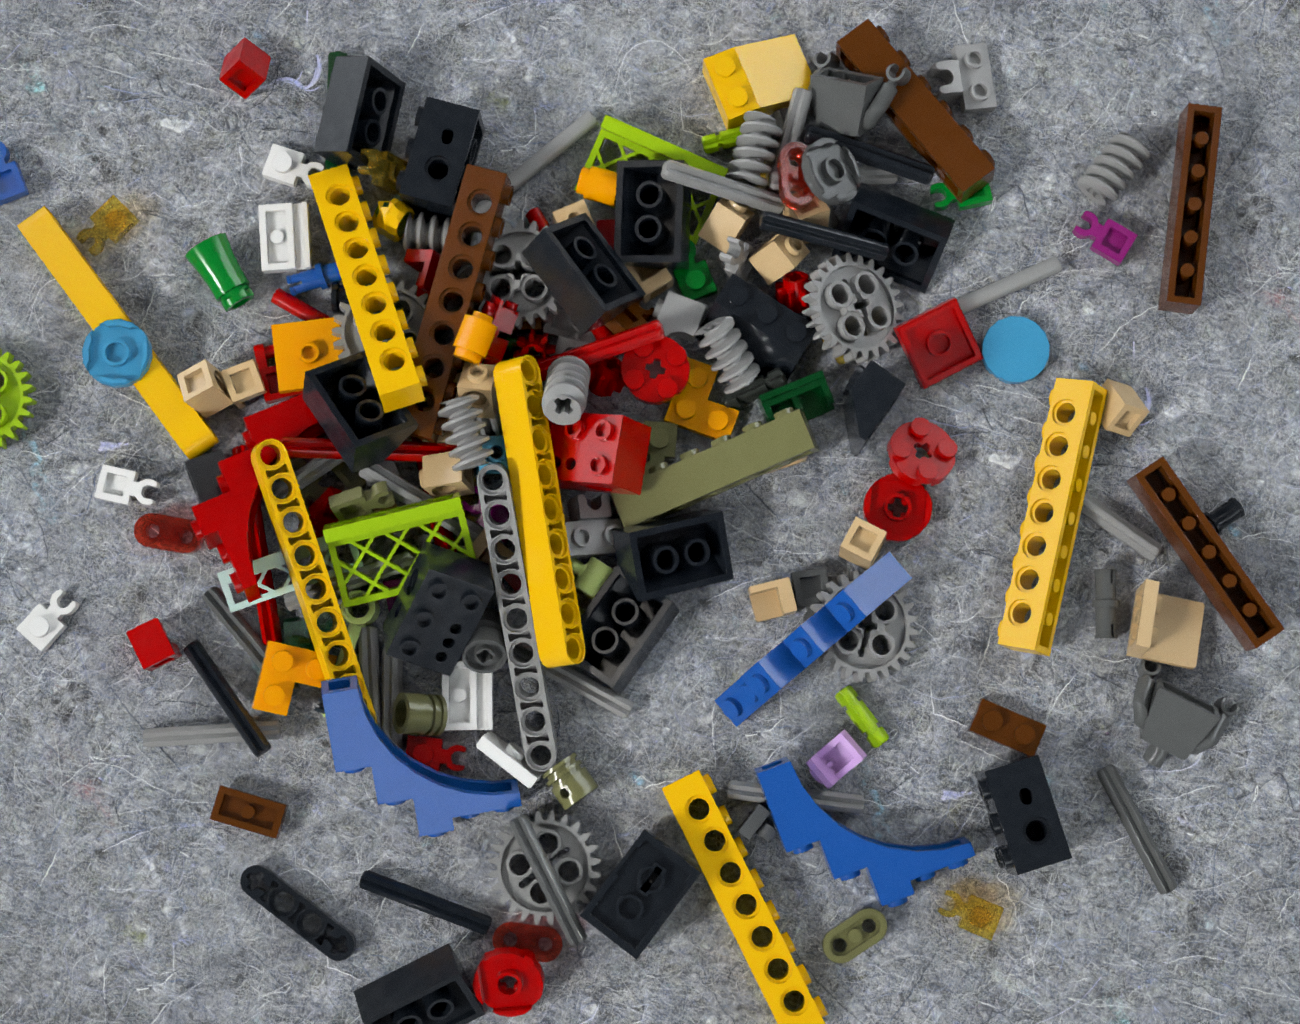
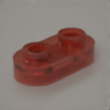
M801 142L786 144L777 158L779 197L782 203L792 210L805 209L815 196L804 180L801 163L802 155L807 145ZM789 160L796 161L799 166H792ZM791 191L798 192L800 194V198L794 197L791 194Z
M148 513L141 516L134 526V535L137 541L151 549L189 555L197 552L204 543V539L197 541L190 525L192 520ZM158 526V536L151 538L149 536L150 528ZM191 532L193 534L192 541L187 544L183 543L182 537L184 533Z
M514 921L505 922L497 927L492 939L495 949L500 947L529 949L535 954L538 962H550L556 959L563 948L562 936L555 928ZM509 932L517 936V943L513 946L506 944L504 939L505 935ZM542 937L551 939L552 947L549 950L540 948L539 940Z

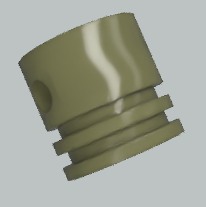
M404 692L397 695L392 710L393 727L398 734L440 736L443 733L447 723L448 708L446 700L442 695Z
M575 752L541 776L543 780L548 779L546 783L548 787L553 786L551 791L565 811L599 787L586 767L581 768V760L576 761L577 755Z

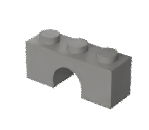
M668 290L665 300L662 298L658 299L652 317L657 318L663 325L666 337L671 339L681 338L694 343L696 339L694 334L701 327L707 305ZM654 361L653 365L648 364L646 366V370L650 371L651 378L656 379L658 374L665 373V369L661 367V362ZM671 400L667 401L665 404L670 405Z

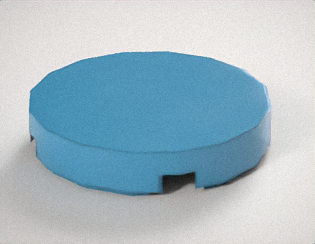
M1010 316L998 320L988 329L981 343V353L984 358L982 361L986 370L1006 384H1022L1033 380L1044 369L1049 359L1050 344L1045 332L1036 322L1025 317Z
M122 319L106 320L99 324L100 326L96 327L94 331L91 330L86 336L82 348L83 364L89 374L99 383L112 388L129 387L140 381L148 372L153 358L152 344L146 333L133 322Z

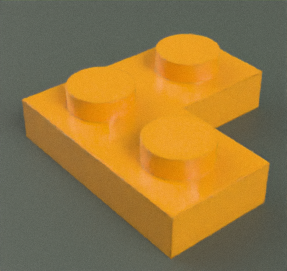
M687 357L690 364L688 383L683 392L671 400L664 422L677 424L679 428L713 440L725 435H730L731 437L739 411L708 400L719 370L712 371V365Z
M268 640L251 708L287 716L295 682L321 688V681H324L325 678L316 652ZM328 654L330 662L335 665L337 656Z

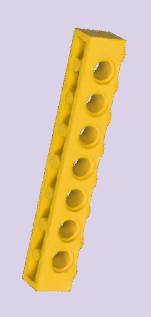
M347 164L308 175L384 412L387 413L425 401L422 387L427 386L428 383L422 365L414 366L412 359L418 357L413 338L405 339L403 330L409 329L403 309L397 311L395 309L394 303L400 300L394 281L386 282L385 275L391 273L385 255H377L376 248L382 246L376 228H368L367 222L372 221V216L367 201H359L358 196L364 193L358 175L351 176ZM392 338L389 341L382 342L385 339ZM401 366L400 369L391 370V369H393L394 367Z
M1056 378L1054 388L1049 395L1050 408L1047 421L1042 427L1043 440L1040 453L1037 455L1034 463L1035 476L1033 485L1027 495L1028 508L1025 520L1020 526L1021 539L1018 553L1013 558V575L1011 585L1005 594L1006 607L1003 620H1001L998 626L999 639L997 644L1014 651L1050 657L1107 396V390L1094 381ZM1075 412L1074 418L1068 422L1069 416ZM1068 444L1066 452L1061 455L1063 447ZM1061 477L1059 485L1054 488L1055 481ZM1053 510L1052 518L1046 522L1047 515ZM1046 543L1045 551L1039 555L1041 546ZM1039 577L1038 584L1032 589L1034 579ZM1029 610H1031V616L1029 620L1025 622V615Z
M697 770L661 788L777 1024H825L823 1017L828 1015L819 995L812 998L806 986L812 983L811 978L803 963L796 966L790 954L796 951V948L788 932L786 931L782 934L779 932L775 921L780 919V916L772 900L764 901L759 889L765 886L756 868L748 869L743 858L749 854L740 836L733 839L727 827L733 824L724 805L717 807L712 797V794L716 793L717 790L710 775L707 773L702 776L700 771ZM695 799H703L709 806V812L703 819H694L689 814V805ZM712 830L720 831L724 836V845L717 851L709 850L704 843L706 834ZM727 862H734L740 868L739 878L734 882H726L720 876V869ZM743 894L752 895L756 901L755 909L749 914H742L736 908V901ZM759 926L768 927L772 935L769 943L763 946L756 945L752 941V933ZM781 958L787 963V971L781 977H772L768 973V965L773 959ZM793 990L799 991L803 995L802 1005L794 1010L788 1009L784 1005L785 995Z

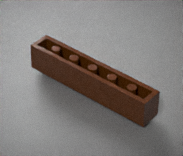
M867 19L836 42V55L849 71L884 77L883 82L886 83L889 80L886 76V69L890 64L895 63L899 66L895 78L901 75L905 67L910 70V81L904 86H896L898 92L885 114L923 160L935 167L934 173L956 199L963 203L993 180L995 162L992 156L985 149L980 150L973 142L972 133L964 124L959 126L953 119V113L948 104L942 99L939 101L931 93V86L925 77L921 74L917 76L910 68L909 59L901 50L896 51L889 43L890 39L885 30L879 25L875 27Z
M1188 103L1179 115L1158 310L1193 314L1201 306L1223 107Z
M1161 457L1127 480L1129 486L1245 651L1258 648L1285 629L1164 457Z

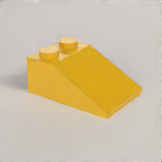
M795 34L736 46L703 59L702 73L726 130L741 126L745 122L743 117L747 111H759L771 115L778 109L788 108L793 90L795 88L808 90L810 75H812Z

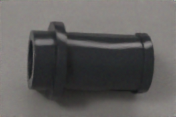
M1231 497L1212 512H1204V515L1220 536L1222 529L1240 517L1242 518L1245 515V511L1239 501Z

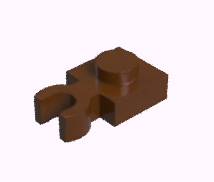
M641 298L606 323L605 326L614 335L648 323L653 315L654 308L652 307L649 310L641 308L639 305L643 299Z

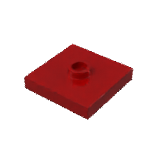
M955 297L893 328L922 389H926L984 359Z

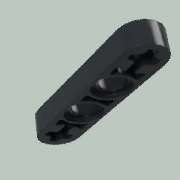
M253 865L243 871L240 879L242 890L328 958L334 961H342L354 953L356 939L353 933L271 869L264 865ZM262 872L264 874L262 881L269 887H273L274 882L279 884V887L270 893L268 901L263 898L268 893L264 888L256 887L252 889L250 887L253 882L249 878L251 873L257 875ZM281 892H288L294 898V906L288 912H282L276 907L275 900ZM309 913H315L321 918L322 926L317 933H309L303 927V919ZM329 924L334 927V930L330 931L329 934L337 939L342 936L347 938L345 942L346 947H348L347 952L341 950L335 953L332 950L335 944L328 938L324 939L323 944L318 941V938L326 933Z

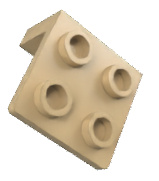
M1146 579L1135 592L1126 656L1191 670L1197 666L1205 608L1204 603L1158 593L1160 582Z

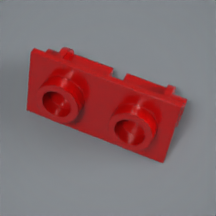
M492 294L490 301H486L483 305L481 312L493 317L492 324L497 326V330L487 356L481 359L480 364H482V361L483 364L496 365L498 362H502L509 341L497 336L499 331L512 334L520 313L517 311L519 304L506 300L504 303L502 299Z

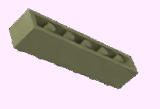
M793 407L783 409L774 414L775 420L763 425L761 421L751 423L742 428L743 434L733 438L730 435L719 437L711 441L712 447L699 452L698 448L681 454L679 456L681 461L668 466L667 462H663L649 468V475L643 477L641 495L610 493L624 528L660 520L820 451L805 413L800 409L794 411Z

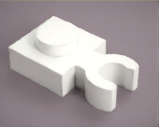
M273 143L262 171V176L293 188L296 187L299 179L304 181L309 189H312L308 175H311L313 172L324 171L325 167L318 162L304 164L306 160L304 153Z
M103 464L94 497L126 506H131L133 497H136L140 503L146 506H155L156 501L145 498L144 493L149 487L160 488V484L152 479H144L137 482L139 473Z
M62 589L52 594L48 608L39 603L16 628L41 652H45L68 627L61 619L64 616L74 614L79 608L80 604L76 601H72L66 608L61 607L60 601L66 594Z

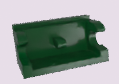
M822 370L759 395L757 401L766 423L775 420V413L789 407H793L794 411L798 409L803 411L808 421L835 409L833 405L835 403Z

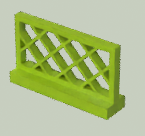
M605 115L602 121L601 130L584 166L591 168L598 157L600 165L597 167L606 169L616 165L617 161H628L631 158L643 155L648 157L649 160H685L689 166L723 177L730 172L728 168L608 115ZM605 139L618 144L622 157L607 163L603 162L600 150ZM623 147L628 148L634 152L626 155ZM691 194V211L695 212L698 225L693 236L690 235V240L696 246L700 239L698 234L712 212L718 196L711 194L709 200L695 204ZM706 206L700 217L698 209Z
M460 492L325 524L322 531L325 542L328 545L344 608L399 594L421 549L419 550L403 540L410 528L420 527L430 533L426 540L429 543L435 536L451 546L449 550L454 551L456 548L467 556L476 559ZM458 517L461 531L455 541L437 532L443 520ZM437 522L433 529L426 525ZM403 530L400 537L392 534L393 532ZM385 535L396 542L387 558L369 548L375 537ZM462 537L464 538L466 548L458 544ZM369 539L365 546L358 542ZM350 543L361 549L362 552L354 565L350 566L339 559L336 546ZM399 545L417 554L408 571L390 561ZM365 553L383 562L374 579L356 569ZM387 565L405 575L397 587L388 588L378 582ZM342 567L349 571L346 578H344ZM353 574L370 583L364 595L349 597L346 585ZM374 586L381 589V591L371 593Z

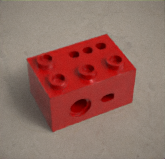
M582 413L581 419L570 425H558L548 420L559 489L641 495L651 427L624 415Z

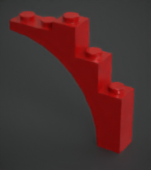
M303 394L243 418L247 431L241 434L248 450L217 462L221 475L217 476L216 480L222 494L191 507L195 520L190 521V525L197 541L204 539L209 550L217 548L224 565L229 562L234 569V573L229 574L237 594L245 593L249 603L262 598L254 575L251 548L254 523L263 499L250 455L255 445L266 439L281 441L284 437L321 438L327 435L303 400ZM263 447L260 453L262 461L267 465H274L277 460V453L271 447Z

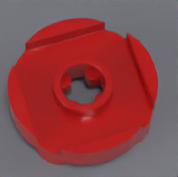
M665 336L662 340L625 352L621 363L623 382L631 395L640 402L650 405L666 403L681 394L689 380L690 364L686 351L669 337ZM654 361L661 362V367L665 369V373L658 374L656 379L651 378L650 371L646 370V366L648 364L653 365Z
M918 417L913 419L912 422L902 424L893 433L887 444L890 458L888 463L893 473L903 482L918 487L920 484H931L930 486H934L944 481L955 464V455L958 447L955 441L942 428L925 418ZM915 448L924 449L929 459L925 456L921 459L915 456L917 453Z
M894 473L877 480L867 491L863 500V516L865 521L886 531L885 541L906 542L915 538L927 526L932 515V500L924 486L921 484L919 487L909 485L900 480ZM895 499H900L901 505L907 507V511L901 512L899 517L893 516V512L888 510V505L893 504Z
M500 947L484 953L473 978V989L478 1001L482 1005L485 1002L487 1006L493 1008V1013L505 1017L520 1016L530 1011L532 1006L540 1000L545 984L544 971L536 960L535 954L529 949H519L516 947ZM504 976H511L517 981L514 983V987L508 988L507 983L500 982V979H503Z

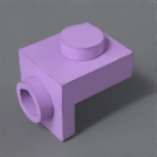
M844 729L817 751L806 764L812 777L818 783L824 784L827 789H830L839 779L859 764L867 754Z

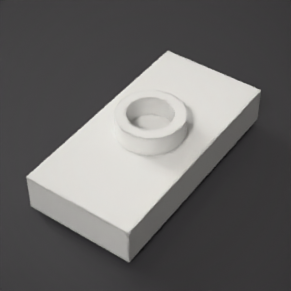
M491 730L484 734L476 744L480 751L527 788L533 787L544 774V772L535 771L527 765L522 748L512 742L507 744Z

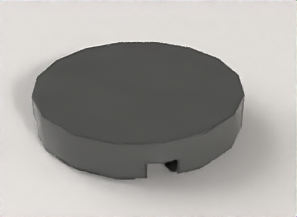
M821 138L807 146L802 155L801 168L804 180L811 192L819 200L829 205H842L855 197L858 192L856 189L857 185L860 184L861 177L858 164L850 150L845 146L841 148L836 144L837 140Z

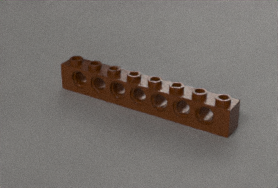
M471 164L466 166L416 339L415 347L418 357L412 359L415 367L422 365L428 383L427 386L422 387L424 397L434 396L435 403L429 411H420L419 403L406 406L418 423L417 429L410 437L437 444L439 435L444 436L446 432L442 430L441 426L448 421V418L438 416V411L444 408L446 404L439 403L454 399L457 394L458 383L454 381L458 369L462 370L466 361L453 356L455 351L453 343L464 315H472L476 304H481L485 296L486 284H483L486 271H491L495 261V251H492L495 238L500 239L502 236L505 219L501 217L505 205L510 206L514 194V186H511V181L506 173ZM489 200L492 202L487 212H475L476 205L480 201ZM475 232L482 234L479 244L475 246L466 245V239L470 234ZM471 265L473 271L468 278H457V271L461 266ZM456 297L462 298L463 306L456 312L447 310V305L451 299ZM445 330L453 331L454 337L449 344H438V337L441 332ZM435 363H443V374L437 378H430L428 375L429 368Z

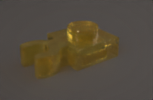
M361 149V153L368 158V165L358 166V172L362 175H372L371 184L390 194L399 195V190H396L397 177L400 170H406L408 162L388 151Z
M112 195L89 217L96 225L80 231L76 239L83 244L87 239L95 238L94 245L88 251L93 256H97L103 251L105 241L108 238L116 244L139 220Z
M945 890L943 894L954 900V906L950 910L938 907L936 911L945 917L960 916L957 927L991 941L1004 908L972 894H969L965 903L958 893Z

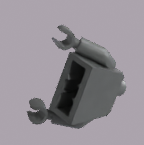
M822 52L815 54L813 60L818 70H815L810 75L808 90L813 95L810 108L815 116L816 126L854 139L856 136L872 130L877 126L897 94L896 86H904L910 81V70L905 67L901 75L895 78L899 66L895 63L890 64L886 69V76L889 79L886 83L883 82L884 77L837 69L840 59L832 52L828 54V58Z
M1142 659L1137 668L1138 674L1141 677L1137 680L1133 696L1134 723L1140 728V738L1150 743L1143 755V759L1149 764L1161 768L1169 753L1185 760L1190 754L1197 755L1217 745L1229 723L1228 717L1239 712V704L1232 705L1228 712L1224 707L1228 696L1217 699L1214 705L1159 677L1155 682L1153 678L1160 672L1161 663L1157 662L1154 672H1149L1144 666L1146 660Z

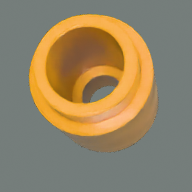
M591 166V168L582 167L576 193L583 195L584 199L615 207L617 172Z
M475 310L472 315L465 314L453 343L455 347L453 356L479 365L481 359L486 358L497 330V326L492 324L493 317Z

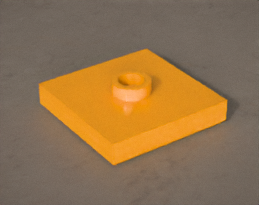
M334 317L271 325L280 394L303 391L306 371L339 360L338 356L344 349L336 350L333 346L335 341L341 339L332 335L333 328L341 327V325L334 322Z

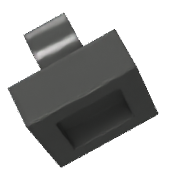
M759 803L755 805L736 830L747 840H750L757 833L767 842H770L777 833L774 828L765 822V819L771 812Z

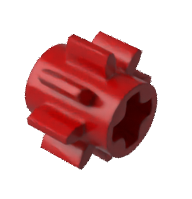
M792 271L785 274L783 282L775 283L777 301L795 313H801L809 308V304L801 300L803 296L810 293L804 288V284L811 281L808 280V274L801 271Z
M531 329L527 339L521 336L518 337L516 343L522 349L515 350L513 358L531 355L536 361L549 358L550 356L547 354L555 353L556 345H549L547 340L549 333H545L542 336L536 334L534 329ZM530 347H535L536 352H541L540 356H535L534 351H529Z
M613 356L588 365L591 372L589 390L600 397H611L613 391L621 393L625 385L621 375L622 362Z

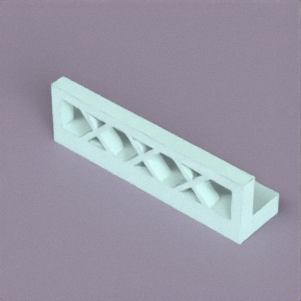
M324 536L317 538L321 552L328 550L324 558L325 565L333 567L332 562L328 561L330 553ZM349 543L348 545L354 562L349 565L353 566L360 554L358 548ZM304 546L298 547L294 554L298 564L302 558L311 557L309 550ZM282 551L253 560L254 575L262 573L257 582L258 587L269 592L261 594L262 598L250 603L248 600H244L235 604L228 585L232 583L229 574L234 573L233 568L217 573L231 613L295 591L293 584L288 585L291 580L290 575H288L283 587L276 590L261 584L267 571L270 569L278 568L289 573L288 569L282 566L286 564ZM362 560L357 566V568L364 566ZM342 567L343 573L349 572ZM334 569L328 571L330 578L336 576ZM312 579L307 583L306 586L315 584L318 581Z

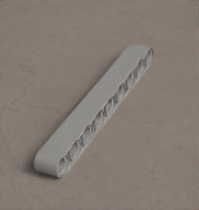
M490 463L484 466L477 475L479 499L525 760L531 769L543 772L549 770L556 761L558 755L557 737L545 668L538 654L509 469L501 463ZM488 470H497L502 474L503 484L501 487L491 488L486 484L485 474ZM496 504L505 506L509 511L508 521L504 523L496 522L491 516L492 507ZM508 539L513 542L515 546L513 556L504 557L500 555L497 550L499 540ZM507 574L517 575L521 580V588L516 591L506 589L503 584V577ZM514 608L524 610L527 615V622L522 625L513 624L509 618V611ZM518 643L529 644L533 649V656L528 659L518 657L515 653V646ZM525 677L535 678L539 683V690L534 693L524 691L521 687V680ZM532 711H538L543 714L545 723L542 726L534 727L528 723L527 714ZM539 745L546 746L551 752V757L547 760H539L533 755V748Z

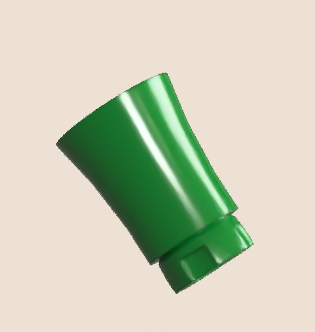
M226 233L214 235L200 242L186 253L185 258L200 274L216 300L221 302L226 312L245 305L255 296L248 286L250 282L233 253Z

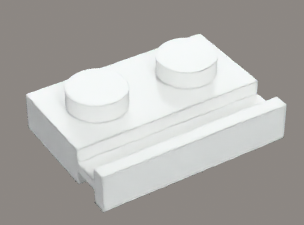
M307 201L297 204L258 205L262 272L270 274L312 269L310 216Z
M458 661L450 676L442 674V696L445 698L448 708V718L444 731L494 730L493 672H474L467 668L463 661Z

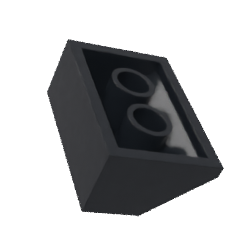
M336 56L326 100L323 105V113L315 140L314 152L332 164L338 166L347 164L349 169L377 177H385L406 83L370 56Z
M668 160L617 161L614 251L624 265L649 269H664L665 267L667 269H689L692 188L661 177L663 163ZM674 160L688 165V163L685 160Z
M861 183L841 231L887 243L889 251L884 261L873 259V269L877 270L884 267L882 277H893L894 282L925 294L949 239L955 220ZM834 249L831 256L838 255L840 257L848 252ZM850 253L852 258L857 256L856 254ZM863 257V263L871 258Z
M586 212L544 228L522 251L531 268L538 274L551 295L557 300L573 325L577 327L582 335L604 326L646 295Z
M735 274L731 275L701 325L702 327L719 317H733L735 320L733 328H738L741 331L739 339L746 341L748 346L746 351L752 352L754 356L752 363H757L760 367L757 377L762 374L765 377L767 372L780 368L785 373L787 381L814 340L812 338L817 332L815 327H806V324L810 321ZM704 334L696 335V339L699 341L705 337Z
M365 351L305 372L303 400L352 473L383 462L418 427V423L407 407L387 413L384 412Z
M873 360L869 362L866 368L862 365L857 367L848 380L846 389L843 392V395L847 397L843 410L850 450L856 457L893 407L906 383Z
M704 509L612 530L618 565L636 599L640 602L734 579L723 511Z
M617 565L581 615L586 653L583 661L577 665L621 695L680 610L665 596L642 602L638 601L619 565Z
M449 943L354 991L364 1024H467L485 1015L481 1003L475 996L472 984Z

